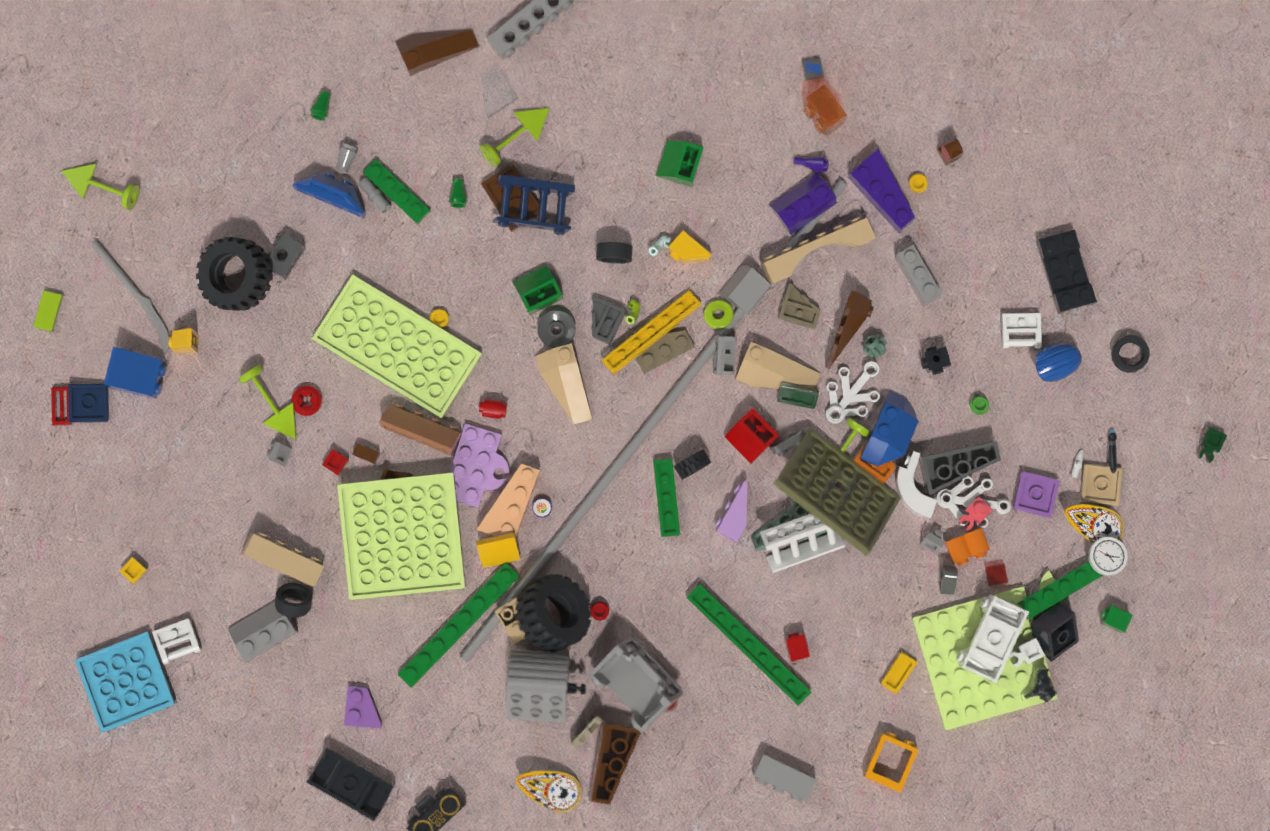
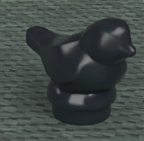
M1039 669L1036 672L1033 688L1024 696L1026 699L1032 696H1039L1041 700L1047 703L1056 695L1057 692L1051 685L1052 681L1048 676L1049 669Z

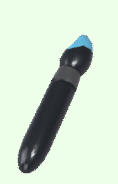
M1110 429L1108 435L1110 471L1115 473L1117 470V435L1115 430Z

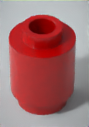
M485 398L484 401H480L479 412L482 413V417L505 418L507 403H504L503 400Z

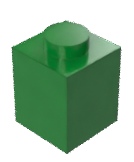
M1110 605L1103 609L1100 615L1102 619L1100 624L1120 633H1125L1133 615Z

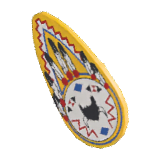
M1077 504L1068 506L1064 510V514L1071 526L1092 543L1103 537H1113L1120 541L1123 536V521L1116 512L1094 505Z
M530 771L516 777L517 786L526 796L556 812L572 810L580 800V784L575 777L567 773Z

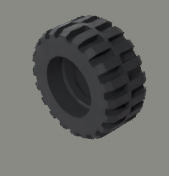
M224 237L223 239L215 240L214 244H209L206 247L207 251L201 253V262H197L196 268H199L198 273H196V279H199L197 286L199 290H203L202 296L204 299L209 300L211 305L223 310L245 311L259 304L258 300L265 299V292L271 288L269 282L273 280V275L270 274V270L273 268L272 264L268 263L270 259L268 254L262 253L264 249L260 245H256L255 242L243 238ZM238 256L245 266V279L238 290L231 292L224 282V269L233 257Z
M548 574L525 586L517 598L518 603H516L515 611L518 613L516 614V620L520 624L518 627L520 631L524 632L526 640H530L531 644L536 648L540 647V650L549 652L561 651L580 642L586 636L587 628L590 627L591 620H589L591 610L588 607L590 603L585 598V592L580 590L576 582H572V579L567 576L563 577L561 574ZM547 599L557 607L560 613V627L550 619L547 613Z

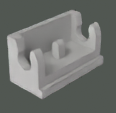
M715 335L713 374L735 375L736 336Z

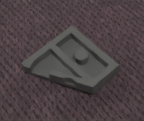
M593 295L592 337L611 345L627 311Z

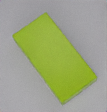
M43 290L33 325L34 328L53 332L63 295Z

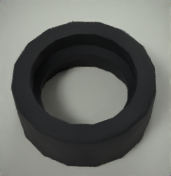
M620 242L598 243L596 260L614 264L632 262L633 246Z
M1131 335L1125 336L1116 342L1111 356L1114 365L1120 371L1132 373L1142 369L1147 364L1150 351L1147 343L1142 338ZM1127 343L1136 344L1141 350V360L1135 365H1127L1120 359V349Z
M284 584L276 591L275 609L286 617L299 618L305 616L310 612L312 606V592L302 584ZM294 597L301 599L303 602L291 603L284 599Z

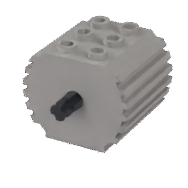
M511 649L507 677V719L565 723L568 694H576L577 691H580L581 695L586 693V684L577 686V683H569L570 653Z

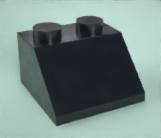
M1057 603L1031 622L1033 638L1037 639L1042 651L1051 662L1079 642L1075 612L1060 603Z

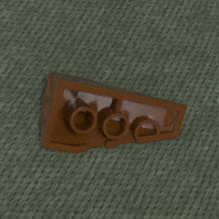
M472 29L412 34L395 41L410 76L479 47Z

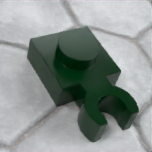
M1209 427L1200 444L1205 449L1199 452L1198 458L1201 459L1203 454H1207L1209 456L1207 463H1211L1214 459L1213 452H1220L1227 435Z

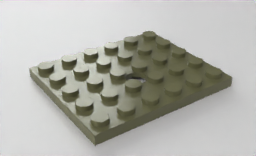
M812 428L806 431L773 483L779 490L791 497L796 503L800 504L810 514L814 515L866 556L872 551L901 499L900 496ZM837 482L844 485V492L836 488L835 484Z

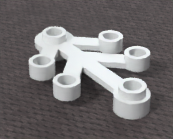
M872 361L866 363L863 368L864 373L851 389L848 377L850 370L847 367L839 369L838 376L841 378L843 399L839 404L836 395L838 390L837 383L829 382L827 384L826 390L829 393L830 407L826 410V418L830 423L838 424L844 417L858 416L863 418L868 414L867 407L863 405L857 409H845L849 403L864 401L876 403L880 399V394L877 391L857 394L869 378L875 377L878 374L879 366L877 363ZM873 367L874 373H869L867 368ZM841 370H846L847 376H842ZM829 385H835L836 389L834 391H830ZM873 393L876 394L877 399L872 400L870 395ZM860 408L865 409L864 415L859 414ZM833 411L838 412L839 416L837 418L832 416Z
M970 476L963 478L961 483L952 490H941L936 496L937 504L941 508H948L958 523L960 517L965 514H962L955 504L963 505L967 509L976 500V497L992 488L993 483L990 479H984L977 488L965 497H958L956 495L963 489L970 488L974 483ZM965 479H969L971 481V484L969 486L964 484ZM985 481L989 482V488L983 486ZM944 495L949 496V502L943 501ZM1000 499L997 502L983 500L1001 515L1008 513L1011 509V504L1007 499ZM1001 503H1005L1007 505V508L1005 510H1002L1000 508ZM987 518L984 519L985 526H980L977 523L976 526L982 529L988 526ZM966 521L965 524H962V523L959 524V523H958V525H960V526H966V525L968 524L967 521Z

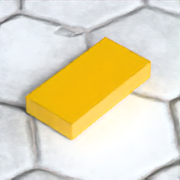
M901 651L880 684L897 695L918 662Z

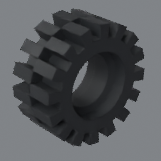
M702 449L676 464L674 468L681 480L709 465L711 461L705 450Z

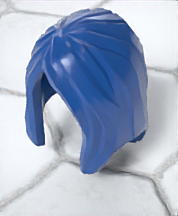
M1056 343L1046 346L1036 354L1035 366L1037 373L1043 381H1059L1078 369L1082 363V356L1079 349L1070 343Z

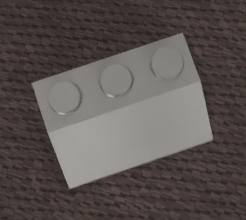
M275 601L228 628L244 662H249L298 633L290 617L280 614L275 609Z

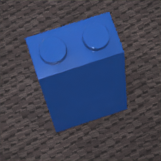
M113 347L104 385L113 390L156 399L157 395L161 393L162 384L160 381L161 377L165 376L167 366L162 359Z

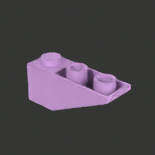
M744 481L743 485L741 483L738 484L734 491L737 494L734 501L729 500L724 509L728 512L724 518L720 516L715 525L718 528L716 531L718 534L735 543L739 540L747 524V481Z

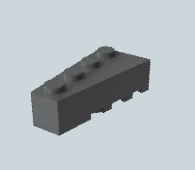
M997 441L919 457L926 494L931 495L1000 461Z

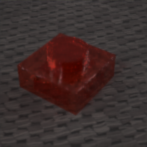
M1005 564L985 567L988 586L1008 583Z

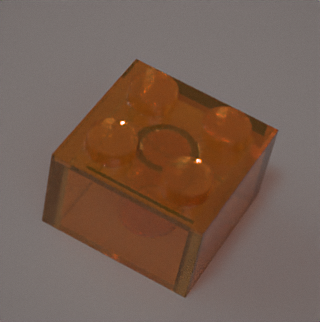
M825 85L805 99L803 111L809 119L812 118L816 123L814 126L820 134L823 133L826 137L844 124L847 114Z

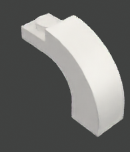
M913 451L911 455L907 454L904 465L907 467H899L897 470L896 488L901 501L912 513L929 520L932 517L937 500L921 494L915 487L913 476L921 453Z

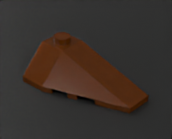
M852 290L848 297L826 365L827 369H830L866 318L871 317L874 308L870 306L872 300Z

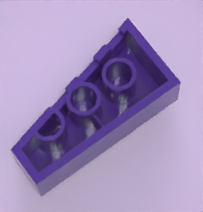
M877 149L849 174L848 178L899 234L913 222L915 216L880 150Z

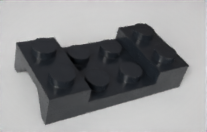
M1071 230L1038 239L1036 244L1057 313L1061 314L1071 309L1094 305L1097 300L1092 284L1088 280L1079 250L1080 244L1076 231Z
M329 748L324 750L321 760L306 782L372 821H376L395 788L392 784L371 774Z

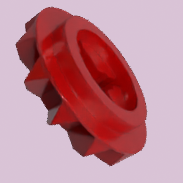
M301 386L294 391L291 403L294 404L296 413L302 416H312L319 411L322 405V396L312 386ZM302 395L306 398L310 396V402L313 406L311 407L310 405L306 404L302 407L304 401L300 396Z

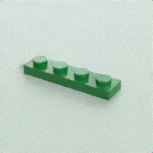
M375 159L363 171V174L417 225L431 212L378 160Z
M654 460L661 538L680 536L673 460Z

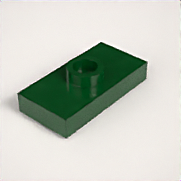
M781 382L777 402L815 409L819 390Z

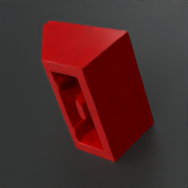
M752 408L724 437L752 464L780 435Z

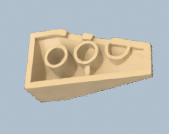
M751 342L735 380L757 388L780 389L781 382L815 389L820 373Z
M572 343L537 355L536 360L540 375L572 423L575 425L592 420Z

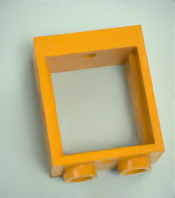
M887 732L886 735H880L863 777L901 793L919 749L915 748V743L906 739L904 742L897 740V735ZM885 740L911 751L898 783L872 772Z

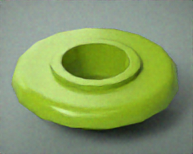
M723 300L710 302L704 310L706 324L714 329L727 327L734 317L731 305ZM718 310L724 312V317L721 319L713 317L714 313Z

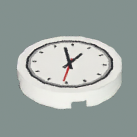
M1103 537L1095 541L1089 550V563L1099 574L1115 575L1126 566L1128 560L1127 550L1124 544L1116 538Z

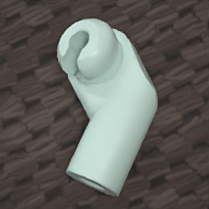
M667 235L661 236L649 248V254L655 256L665 246L668 248L673 242L672 238L667 237Z

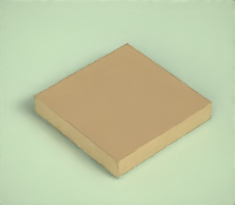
M1084 463L1080 502L1119 506L1123 468L1117 467L1116 472L1112 473L1109 466Z

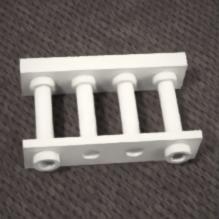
M812 514L760 532L766 550H772V555L766 557L772 573L845 547L842 537ZM826 530L827 535L816 538V533ZM808 536V542L798 545L797 540ZM790 543L791 548L783 551L779 550L780 546Z

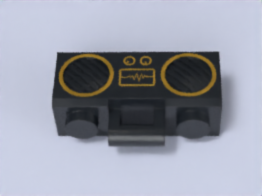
M444 787L436 795L438 797L437 800L430 794H427L415 806V809L421 815L418 817L415 814L407 822L409 826L406 829L408 831H439L466 804L451 787L448 790ZM431 802L434 806L425 813L423 809Z

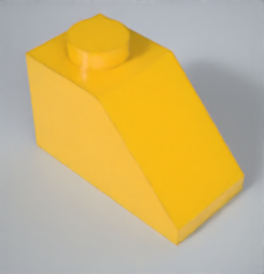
M682 231L668 247L670 252L668 255L676 262L678 260L682 263L710 261L712 258V254L685 231Z
M192 328L172 331V336H169V348L174 353H198V334Z

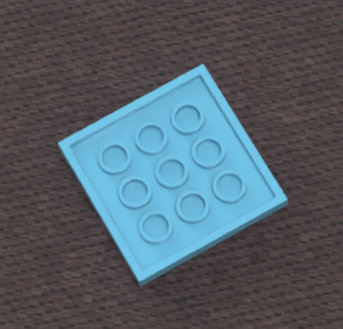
M149 632L142 633L75 660L101 733L175 705Z

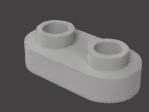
M803 429L796 430L776 441L769 448L773 454L780 456L788 451L787 448L792 445L797 446L805 432Z

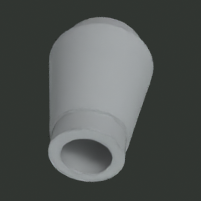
M345 143L342 144V147H339L336 169L344 172L348 171L357 155L356 147Z

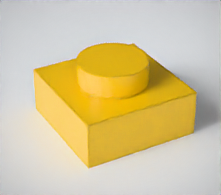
M132 557L119 572L135 585L148 570Z

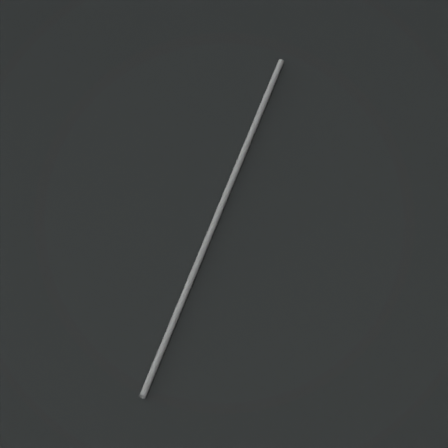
M839 180L832 189L836 199L847 186L842 180ZM826 211L803 226L785 249L791 246L793 250L798 248V243L803 242ZM737 308L732 322L727 327L720 329L716 335L728 336L745 313ZM715 337L500 607L519 596L522 589L533 581L713 355ZM495 613L461 654L460 658L465 662L471 659L500 622Z

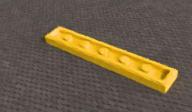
M688 290L605 356L601 362L614 376L701 306V302Z

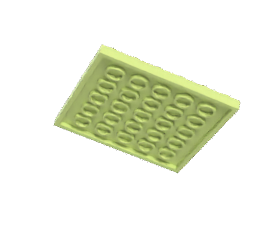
M454 473L337 485L349 600L465 588Z
M1024 586L993 595L1019 607L1018 602L1027 598ZM984 598L912 618L945 730L1044 702L1039 696H1032L1028 699L1024 696L1032 690L1036 679V672L1039 669H1049L1045 656L1029 664L1022 660L1021 665L1018 667H1012L1017 662L1015 656L1008 658L997 683L958 665L956 658L959 651L969 648L980 624V606ZM1033 617L1025 620L1011 653H1019L1018 646L1034 639L1031 629V622L1034 621ZM1048 671V676L1050 677V679H1051V681H1052L1050 672ZM1055 695L1051 700L1057 699V695Z

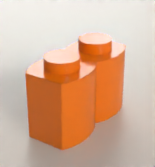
M982 528L945 542L952 563H958V566L968 563V558L975 556L978 559L986 556V551L990 550Z

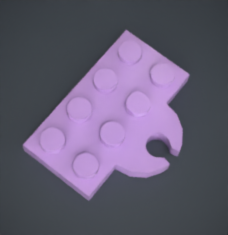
M465 423L449 472L454 473L457 502L479 508L485 490L494 491L506 484L507 480L504 478L498 480L494 477V472L498 469H502L506 474H510L508 463L501 455L497 454L502 438L501 434Z

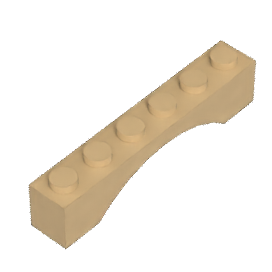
M855 218L850 221L851 225L849 226L839 225L833 228V233L827 235V232H823L816 236L817 240L810 242L807 239L798 243L800 247L794 250L791 246L782 250V255L778 257L773 254L764 258L765 262L761 266L768 282L772 285L790 277L800 260L816 248L835 244L856 248L876 239L868 219Z

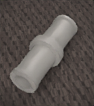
M368 177L359 182L358 185L368 195V200L370 202L373 201L382 214L391 208V205L381 195V190L376 189Z

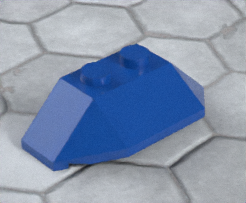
M325 172L324 174L316 173L296 181L292 185L296 191L365 218V213L356 190L352 186L353 184L347 180L342 179V182L338 181L334 175Z
M891 391L888 392L861 455V460L878 467L905 455L919 422L907 398Z

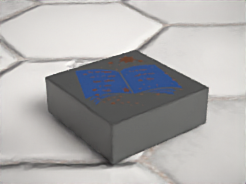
M821 58L802 61L805 81L824 77Z

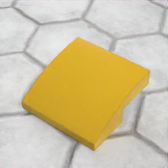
M514 532L476 541L483 569L521 560Z

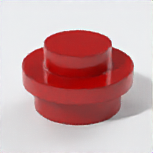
M602 601L595 602L590 608L592 618L597 621L605 620L609 615V607Z

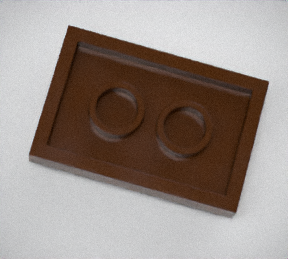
M514 164L481 183L500 215L503 189L502 186L496 185L497 177L500 175L521 177ZM513 188L511 190L508 218L519 219L522 196L520 188ZM529 192L527 220L531 221L539 214V204L533 194ZM509 225L508 228L513 232L521 226Z

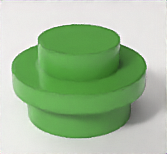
M975 396L970 402V409L974 414L982 415L988 411L989 402L983 396Z

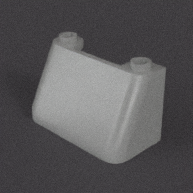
M632 637L618 644L588 675L596 686L606 687L608 685L634 713L631 716L633 727L641 733L683 694L678 683Z

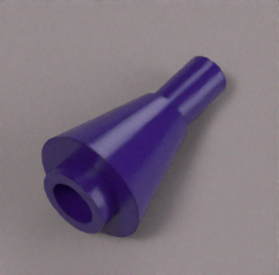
M826 156L794 157L793 164L805 166L823 175L824 171H828L829 160H826Z

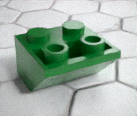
M667 140L656 177L692 187L704 147L686 141Z
M547 265L512 281L529 316L563 299V295Z

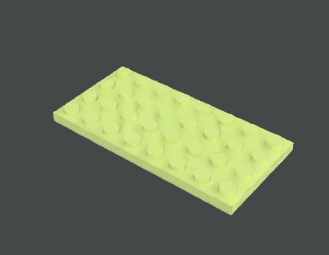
M353 274L312 337V340L441 419L482 356L481 352Z

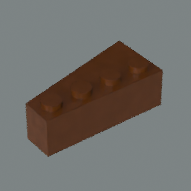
M601 723L588 801L611 804L621 777L628 765L627 763L641 735L639 730Z

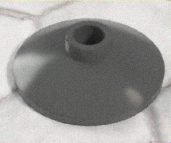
M555 310L542 316L538 323L537 331L540 340L546 346L556 348L567 345L573 340L576 327L570 315L563 311ZM556 327L560 328V333L558 334L553 332V329Z

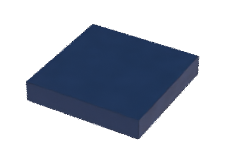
M68 384L69 423L108 422L107 386L104 384Z

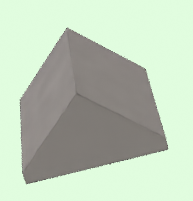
M742 265L721 290L719 296L749 315L770 289L771 284L752 267Z

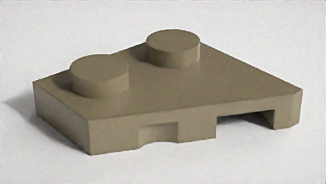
M598 715L595 718L591 716L584 724L587 727L582 732L578 730L571 737L573 740L571 745L577 749L603 720Z

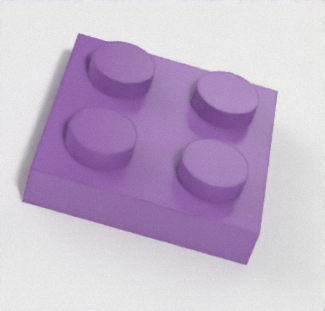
M1022 471L1013 509L1052 518L1060 480Z

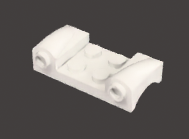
M990 594L988 597H984L981 603L984 615L969 648L960 650L956 660L960 667L997 683L1029 612Z

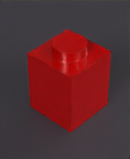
M799 632L788 634V639L784 641L790 662L809 658L810 654L805 635H800Z

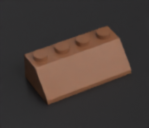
M396 403L394 406L389 405L379 421V425L382 428L448 455H454L461 438L458 428L451 425L444 427L440 425L441 421L430 418V420L424 419L423 414L416 411L409 413L405 411L406 408Z

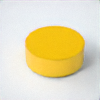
M922 174L913 175L908 183L909 189L916 194L924 192L928 186L927 178Z
M436 309L430 315V322L442 329L448 325L449 316L445 310Z

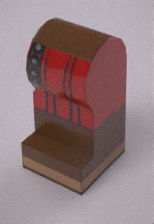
M954 138L937 148V152L945 166L961 158L963 148L960 142Z

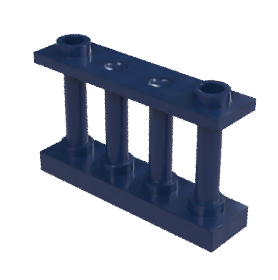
M507 175L497 177L496 185L502 186L503 197L501 217L496 216L493 218V223H498L499 227L514 225L551 230L557 235H565V232L567 233L571 230V226L564 225L566 198L575 192V185ZM513 188H520L522 192L519 219L508 218L510 194ZM532 190L539 191L540 194L538 222L527 220L529 192ZM550 193H556L559 197L556 224L545 223L547 200Z

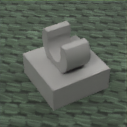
M278 442L270 444V447L273 449L271 454H266L269 458L268 460L286 466L292 448Z
M936 529L933 534L928 532L920 545L937 555L945 541L940 539L944 532Z

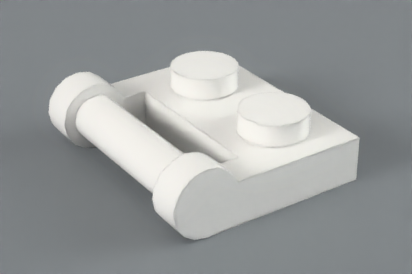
M1041 313L1002 314V348L1012 346H1034L1035 348H1041ZM1034 333L1035 338L1009 339V334Z
M190 618L152 632L164 665L170 663L171 660L192 652H201V647ZM190 639L192 645L167 654L165 648Z

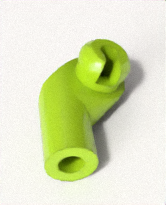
M635 299L629 302L628 307L632 311L625 319L626 323L630 325L637 320L641 308L640 302H637Z

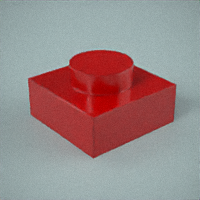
M332 449L322 465L339 476L349 460Z

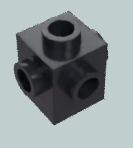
M937 346L927 348L926 352L922 354V358H920L922 369H926L927 373L932 372L933 375L943 373V369L951 366L946 347L937 349Z

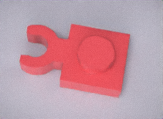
M978 497L965 510L968 515L962 516L958 523L961 524L963 521H967L969 526H967L966 531L972 529L974 521L979 525L993 509Z

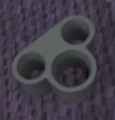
M942 565L940 594L954 595L958 578L956 566Z

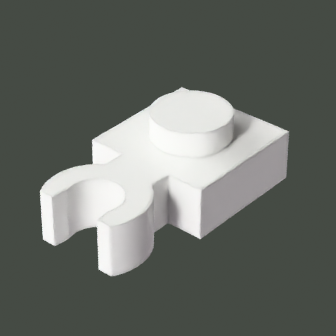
M1035 638L1018 646L1020 652L1010 653L1008 658L1015 656L1017 662L1012 667H1018L1021 665L1022 660L1029 664L1045 656Z

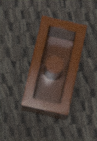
M356 444L352 455L376 465L380 453Z

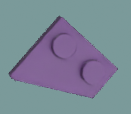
M348 686L344 725L382 728L368 688Z

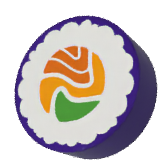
M539 498L533 503L532 510L537 517L544 518L551 513L552 506L547 499Z

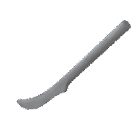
M95 241L91 246L108 264L110 269L152 320L160 338L162 353L166 354L169 349V333L165 324L154 310L150 299L139 292L100 243Z

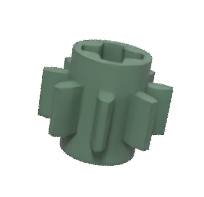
M879 334L869 335L864 340L865 347L863 350L871 358L881 357L885 353L887 342Z

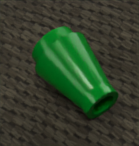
M325 91L320 92L310 109V116L312 118L324 121L328 117L331 94Z
M453 179L449 202L453 208H463L468 202L463 179Z

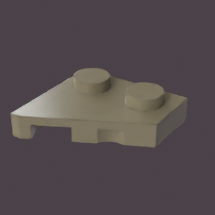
M789 283L778 319L815 330L821 310L812 304L805 295H802L793 284Z

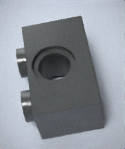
M283 233L282 237L279 236L274 243L275 248L272 253H268L270 258L268 263H271L273 268L270 272L286 280L304 252L305 247ZM281 252L288 253L285 260L278 259Z

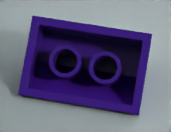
M815 173L769 206L791 235L836 205L837 199L827 183Z

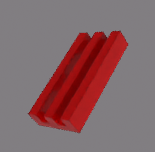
M51 387L52 426L73 425V423H69L68 387ZM56 391L60 393V421H57ZM64 391H66L67 421H65Z

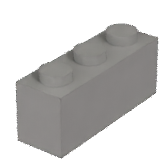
M912 245L899 252L895 259L921 305L924 307L939 299L942 293L915 246Z
M762 754L753 773V776L756 777L755 781L765 786L768 782L774 785L773 790L784 794V791L792 794L790 798L800 803L802 799L808 800L816 782V779Z

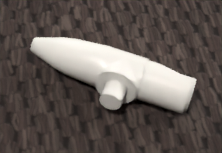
M1080 450L1076 456L1071 473L1072 478H1078L1082 467L1083 450Z

